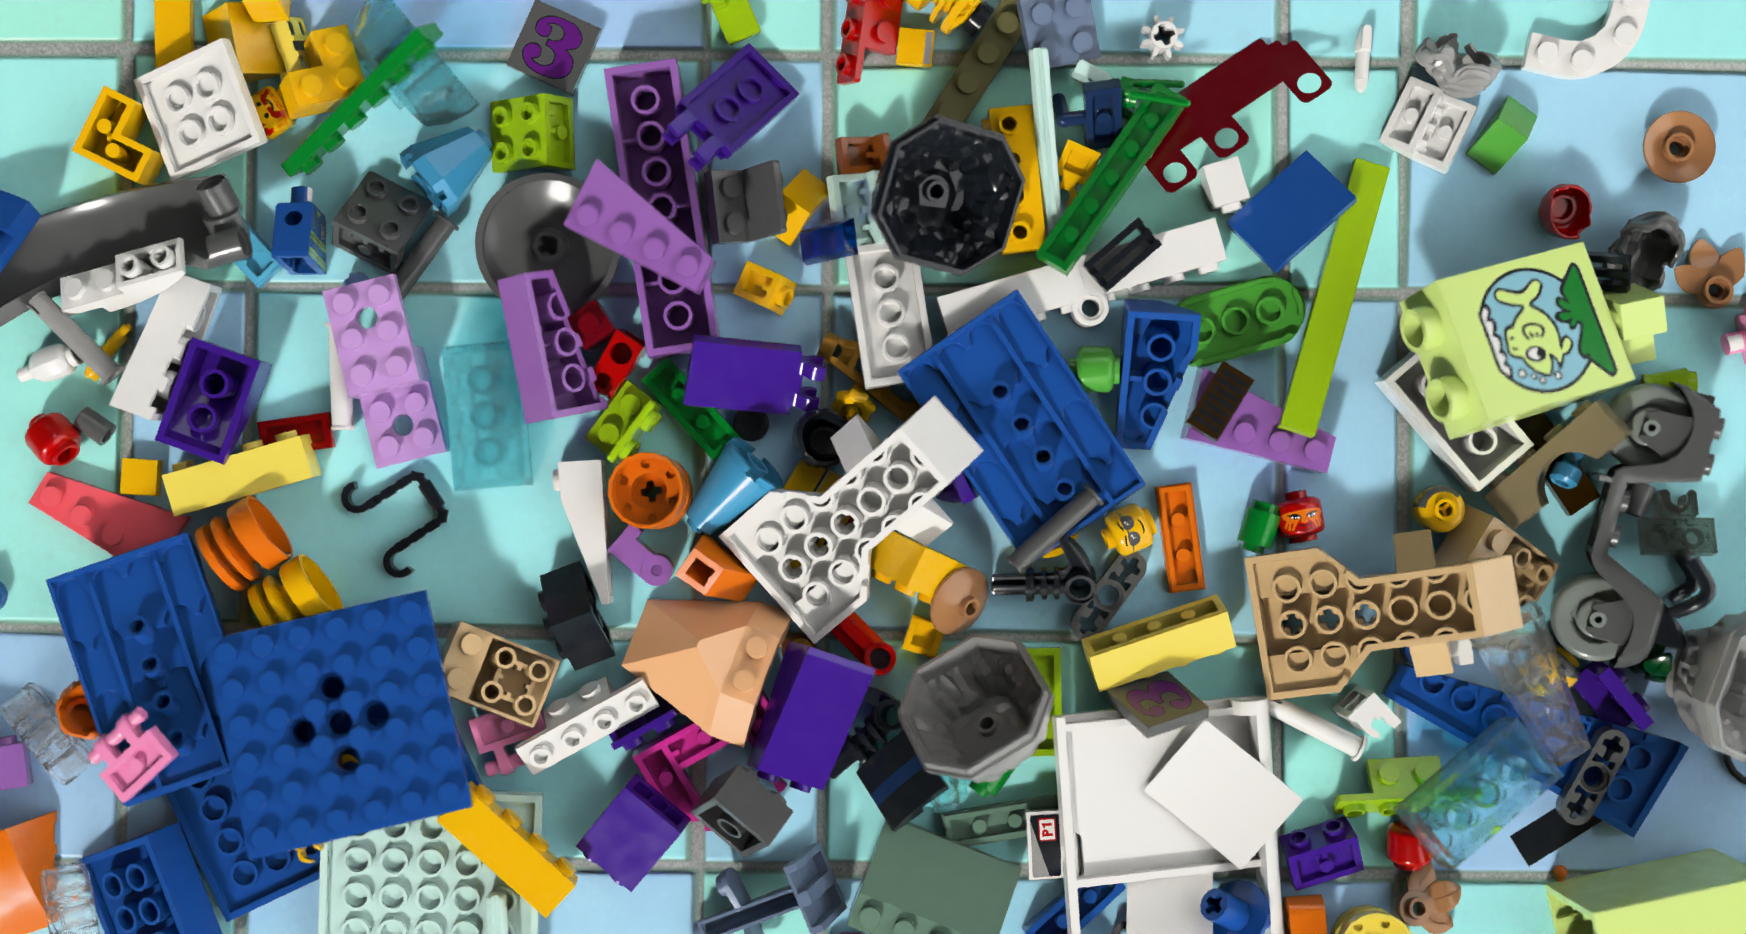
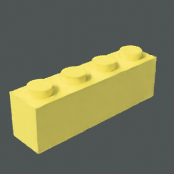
M292 430L275 435V443L263 445L262 440H257L240 445L242 452L230 455L225 465L207 459L208 462L195 465L194 459L172 465L174 472L161 476L174 517L241 499L247 495L258 494L321 476L322 473L315 450L311 447L312 440L310 434L298 436L297 431Z
M1217 594L1081 639L1091 675L1099 692L1119 687L1141 678H1150L1159 672L1174 667L1186 666L1192 661L1210 655H1219L1225 650L1236 647L1228 611Z

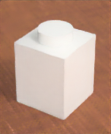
M1238 156L1205 165L1198 170L1210 212L1220 209L1221 215L1242 209L1241 203L1250 198Z

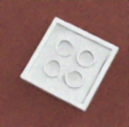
M220 38L134 79L171 181L192 177L268 142L230 39Z

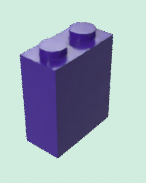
M636 773L576 847L583 852L586 859L596 863L610 874L615 883L624 886L632 892L680 836L691 818Z

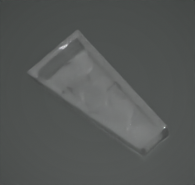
M1530 600L1520 607L1523 628L1487 637L1473 638L1470 641L1550 764L1561 767L1591 749L1577 706L1569 690V683L1557 656L1552 635H1550L1545 622L1546 618L1542 607L1535 601Z

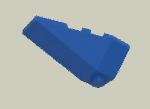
M1124 299L1120 341V379L1117 392L1115 438L1123 449L1151 450L1168 414L1169 405L1183 382L1184 373L1197 352L1201 313L1163 301Z

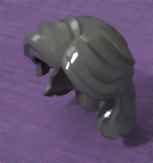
M1646 212L1628 220V223L1620 231V237L1608 248L1609 252L1607 253L1631 254V284L1635 283L1654 291L1658 288L1660 289L1664 283L1666 276L1665 266L1673 268L1680 258L1685 247V234L1679 228L1678 220L1667 212ZM1602 263V268L1622 269V265Z

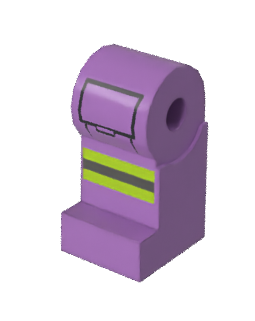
M628 525L608 551L646 583L652 586L664 585L674 574L673 561L665 554L656 553L638 538L644 532V529Z

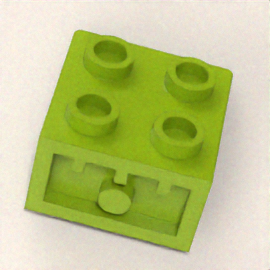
M541 93L490 103L491 143L493 145L492 170L494 173H507L536 168L558 171L575 170L572 98Z
M628 380L608 405L609 408L605 409L585 436L588 441L608 455L606 459L612 463H620L626 457L636 454L641 447V444L637 442L644 431L651 433L663 417L659 413L663 406Z

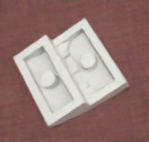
M1410 76L1379 142L1422 165L1446 175L1477 113L1478 107L1444 94L1440 87Z

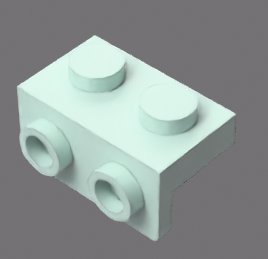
M880 170L826 177L835 249L886 242L871 215V194Z

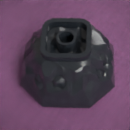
M936 114L891 141L871 194V215L895 259L962 276L1006 248L1025 184V177L1002 133ZM933 185H935V191L931 195L930 189Z

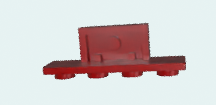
M846 0V17L841 26V53L836 62L837 84L849 85L860 82L865 50L886 56L896 55L903 0Z

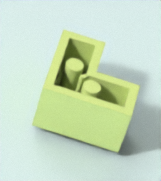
M1635 283L1631 284V290L1627 293L1602 291L1630 365L1655 360L1654 334L1667 332L1664 296Z

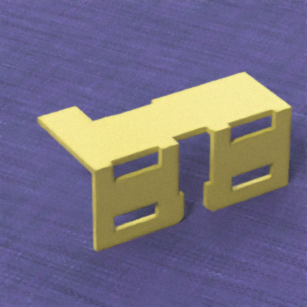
M290 17V21H276L270 24L274 41L286 69L285 72L279 74L281 81L287 72L304 69L300 56L303 58L306 69L310 68L306 52L304 50L296 51L293 41L305 42L308 37L303 19L300 17ZM288 22H290L294 35H292Z

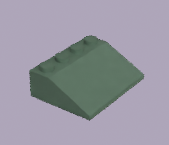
M885 821L849 910L847 926L868 934H1000L1022 867L911 823H907L896 832H893L887 821Z

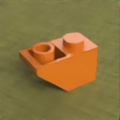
M705 533L697 541L675 574L705 596L739 602L745 599L758 581L732 551Z

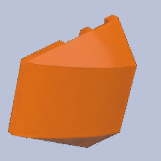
M57 810L0 830V934H28L58 923V883L55 877L57 844H55L54 823L57 822Z

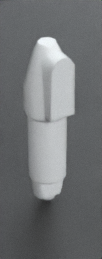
M1369 24L1361 25L1355 41L1354 83L1355 90L1359 93L1366 90L1369 79V63L1372 49V27Z

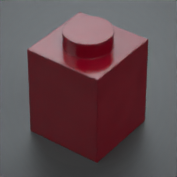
M595 299L568 317L572 330L575 333H579L584 345L583 348L589 352H592L611 339L616 329H618L601 303Z

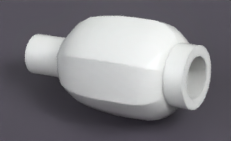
M58 343L35 352L30 357L29 365L17 369L16 373L21 382L34 378L38 381L50 382L71 375L76 371L77 366L83 363V360L66 344Z

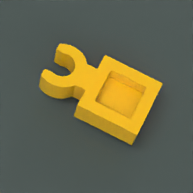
M1069 139L1058 161V172L1060 176H1063L1060 182V190L1065 189L1070 194V199L1067 202L1068 207L1078 194L1076 190L1077 184H1085L1097 167L1102 153Z

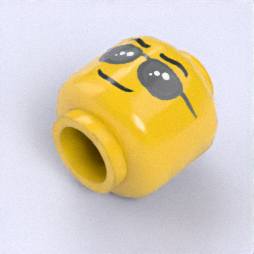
M1135 503L1109 512L1105 517L1106 528L1101 530L1107 548L1109 550L1115 548L1122 556H1128L1149 547L1153 542V535L1157 533L1156 525L1149 510L1146 507L1141 509Z

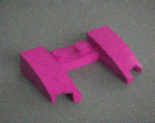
M763 689L755 708L757 715L747 738L752 748L769 701ZM690 721L667 735L664 732L633 750L632 758L647 783L691 818L690 822L700 820L692 815L690 811L701 796L685 768L730 743L709 736L697 724ZM781 777L778 778L777 783L772 782L778 793L782 792L787 786V782L781 779ZM704 825L705 831H712Z

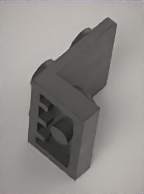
M770 160L744 170H714L704 173L712 245L751 243L787 231V212L784 208L782 191L783 176L780 172L778 160Z
M370 171L333 219L332 245L390 274H396L403 264L405 245L431 210L432 202Z

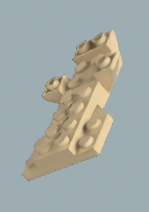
M1431 529L1393 534L1396 571L1358 576L1319 547L1245 557L1268 701L1341 692L1371 651L1409 647L1416 677L1454 673L1449 641L1487 637L1523 628L1512 554L1436 566ZM1362 604H1368L1370 609L1376 610L1377 615L1372 616V622H1366L1363 616L1358 617L1357 610L1362 609ZM1325 609H1331L1333 614L1339 615L1340 620H1336L1335 627H1329L1327 621H1321L1320 615L1326 613ZM1289 614H1295L1296 619H1302L1303 625L1298 627V632H1293L1292 626L1285 625L1284 621L1290 618Z

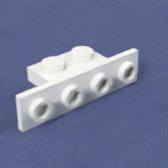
M605 676L597 681L586 683L579 691L566 698H560L552 702L548 708L543 710L546 729L516 745L515 751L534 776L656 709L660 705L642 676L616 691L613 690V686Z

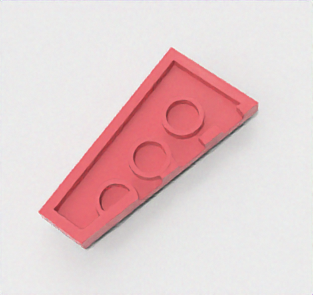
M54 472L46 473L28 502L113 556L182 534L192 518L187 515L174 517L172 511L163 509V507L144 503Z

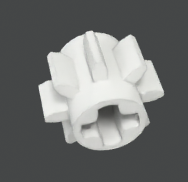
M1155 15L1152 19L1153 28L1149 26L1142 27L1141 33L1146 35L1147 39L1140 44V48L1148 47L1150 52H1152L1150 60H1153L1157 55H1163L1165 60L1169 61L1172 57L1171 48L1177 51L1183 48L1184 45L1177 41V38L1185 30L1184 28L1177 29L1172 24L1174 22L1173 16L1168 21H1161L1158 15ZM1159 31L1162 36H1169V40L1165 45L1162 40H1155Z

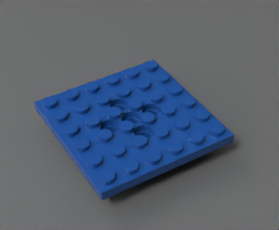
M427 590L204 640L249 860L474 807ZM337 677L342 681L344 689L339 697L332 698L327 692V685L331 679ZM379 704L383 705L388 712L386 722L380 726L375 725L371 720V711ZM342 713L347 714L351 720L350 730L345 734L339 733L334 726L336 717ZM304 722H309L314 728V736L307 743L303 742L298 736V729ZM349 749L354 750L359 757V763L353 770L346 769L342 763V756Z

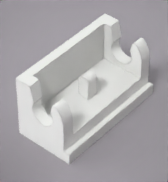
M1356 685L1332 708L1336 715L1346 719L1353 727L1364 730L1374 738H1380L1378 731L1374 730L1371 726L1374 718L1378 721L1383 718L1384 722L1393 728H1396L1402 722L1374 692L1359 685Z

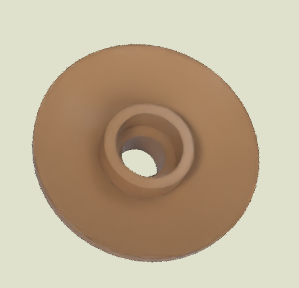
M1673 111L1660 116L1649 126L1643 139V156L1646 164L1656 176L1667 182L1686 183L1697 179L1709 169L1715 157L1716 142L1710 126L1701 117L1691 112ZM1671 143H1675L1679 147L1677 155H1673L1670 152L1669 146Z
M962 567L954 570L941 581L933 594L930 604V619L938 631L947 635H955L967 630L976 622L984 610L988 597V584L985 576L975 568Z

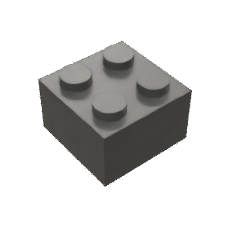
M737 765L711 782L690 813L745 858L770 846L794 811L786 805L787 802L782 795L772 790L769 791L759 782L758 776L752 770Z

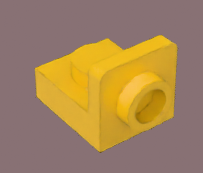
M747 260L733 294L782 316L786 308L793 301L796 283L781 274Z

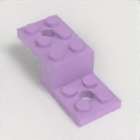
M389 274L322 291L348 397L360 400L376 468L380 469L448 452L449 449L424 349L415 346L413 343L397 275ZM372 308L377 313V322L373 327L365 329L359 322V316L364 309ZM402 415H408L413 421V430L405 436L400 435L395 428L396 420Z

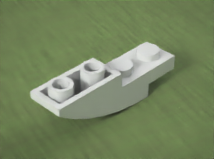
M179 237L115 255V263L60 278L61 311L69 316L101 307L109 312H113L140 303L166 290L186 273L184 240Z

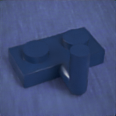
M1119 78L1083 83L1084 110L1069 112L1063 94L1056 93L1052 96L1053 111L1057 124L1060 127L1084 125V142L1086 147L1092 150L1110 148L1121 133L1122 86Z

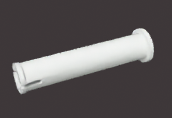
M325 322L324 326L328 327L331 430H355L353 398L348 397L330 322Z
M1285 699L1268 701L1270 716L1350 755L1351 760L1355 762L1361 757L1366 747L1368 736L1362 735L1360 737Z

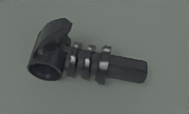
M1065 534L1058 541L1068 560L1067 566L1062 568L1054 567L1053 573H1047L1046 567L1041 568V573H1034V568L1029 566L1022 575L1019 573L993 574L991 576V591L994 595L1026 594V602H1033L1035 594H1041L1042 600L1047 599V594H1054L1055 599H1059L1060 594H1065V597L1071 603L1085 605L1090 603L1097 593L1096 571L1090 564L1083 548L1073 538ZM1077 579H1084L1088 581V583L1084 586H1076L1072 584V582Z
M868 687L863 700L872 706V713L864 719L865 726L863 728L859 725L854 728L856 733L854 736L848 733L829 776L831 779H836L857 760L865 764L869 760L867 752L869 750L872 752L878 751V742L885 745L888 742L886 736L890 732L900 733L904 730L900 721L896 725L891 726L886 719L887 711L893 706L899 708L902 701L897 700L880 689Z

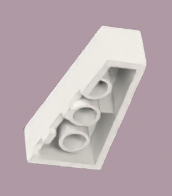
M184 274L176 283L159 293V297L109 403L110 406L149 420L162 421L192 337L205 339L222 287Z

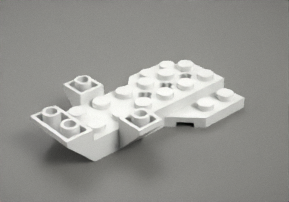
M936 395L882 442L857 414L830 438L846 472L823 493L786 489L770 491L719 536L814 644L868 600L870 596L871 551L873 547L895 529L922 545L928 546L954 523L934 501L933 497L983 452V449ZM844 515H850L854 521L853 524L848 523L844 525L841 519ZM818 537L825 538L828 542L827 546L818 547L815 543ZM792 559L798 560L802 566L793 569L790 563Z

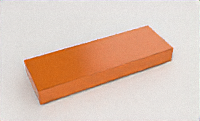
M1191 482L1154 487L1168 593L1206 589Z

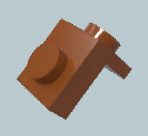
M880 133L870 137H840L835 139L838 175L860 174L871 170H880L890 146L889 133Z

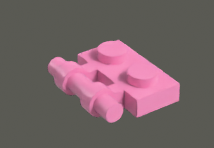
M137 707L131 713H125L116 721V727L109 734H102L94 742V748L87 754L88 759L92 763L98 764L104 760L109 765L99 776L122 803L132 799L180 754L157 726L148 729L145 733L141 730V723L148 717L146 710L142 707ZM126 739L131 746L122 753L119 750V744Z
M543 708L534 728L492 713H486L468 720L479 755L494 751L496 760L485 763V770L489 777L499 773L505 776L515 772V768L525 765L518 753L510 755L506 745L521 740L525 741L546 729Z

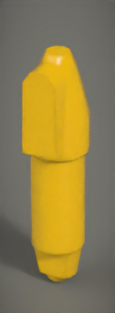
M123 324L116 329L101 347L111 358L127 341V335L132 330L131 324ZM87 365L84 376L97 382L100 377Z

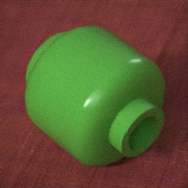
M1081 346L1077 351V358H1069V368L1085 393H1109L1112 391L1114 384H1119L1120 356L1115 355L1111 347Z

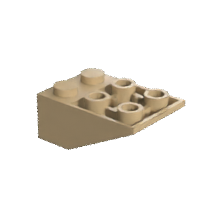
M1468 505L1465 506L1462 522L1457 528L1449 531L1435 554L1436 566L1512 554L1523 624L1560 567V565L1498 518Z
M463 621L453 622L441 651L451 699L531 728L535 727L560 665V660Z

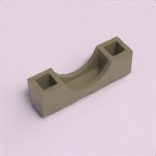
M1603 399L1595 401L1593 404L1589 400L1582 403L1571 413L1575 418L1565 428L1561 424L1557 425L1543 437L1547 442L1537 452L1533 448L1529 449L1516 460L1519 467L1514 472L1508 475L1504 471L1489 484L1492 490L1484 498L1512 530L1521 527L1549 503L1545 492V476L1548 468L1558 456L1563 453L1578 452L1599 459L1607 455L1633 433Z

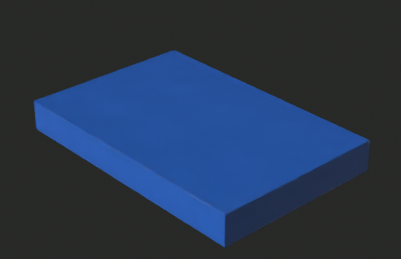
M1306 150L1246 203L1242 209L1228 219L1226 224L1276 274L1357 202V198Z

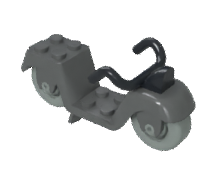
M1669 382L1672 388L1652 383L1634 385L1621 391L1608 404L1633 433L1610 451L1614 458L1622 464L1612 466L1606 474L1588 471L1587 476L1604 481L1585 548L1589 563L1598 573H1584L1565 582L1556 592L1550 606L1551 627L1560 644L1568 652L1584 660H1609L1610 668H1626L1640 663L1647 658L1654 643L1684 650L1687 640L1682 626L1675 618L1685 617L1705 608L1716 595L1714 579L1700 556L1691 558L1685 547L1673 552L1672 556L1684 573L1686 581L1662 598L1608 555L1609 547L1616 548L1620 537L1621 526L1616 524L1619 511L1626 512L1629 505L1631 491L1626 489L1627 483L1700 482L1703 475L1709 476L1715 455L1709 453L1713 439H1720L1725 419L1719 417L1721 410L1713 405L1715 401L1714 396L1697 393L1690 387L1677 382ZM1700 586V592L1697 595L1687 599L1688 597L1693 595Z

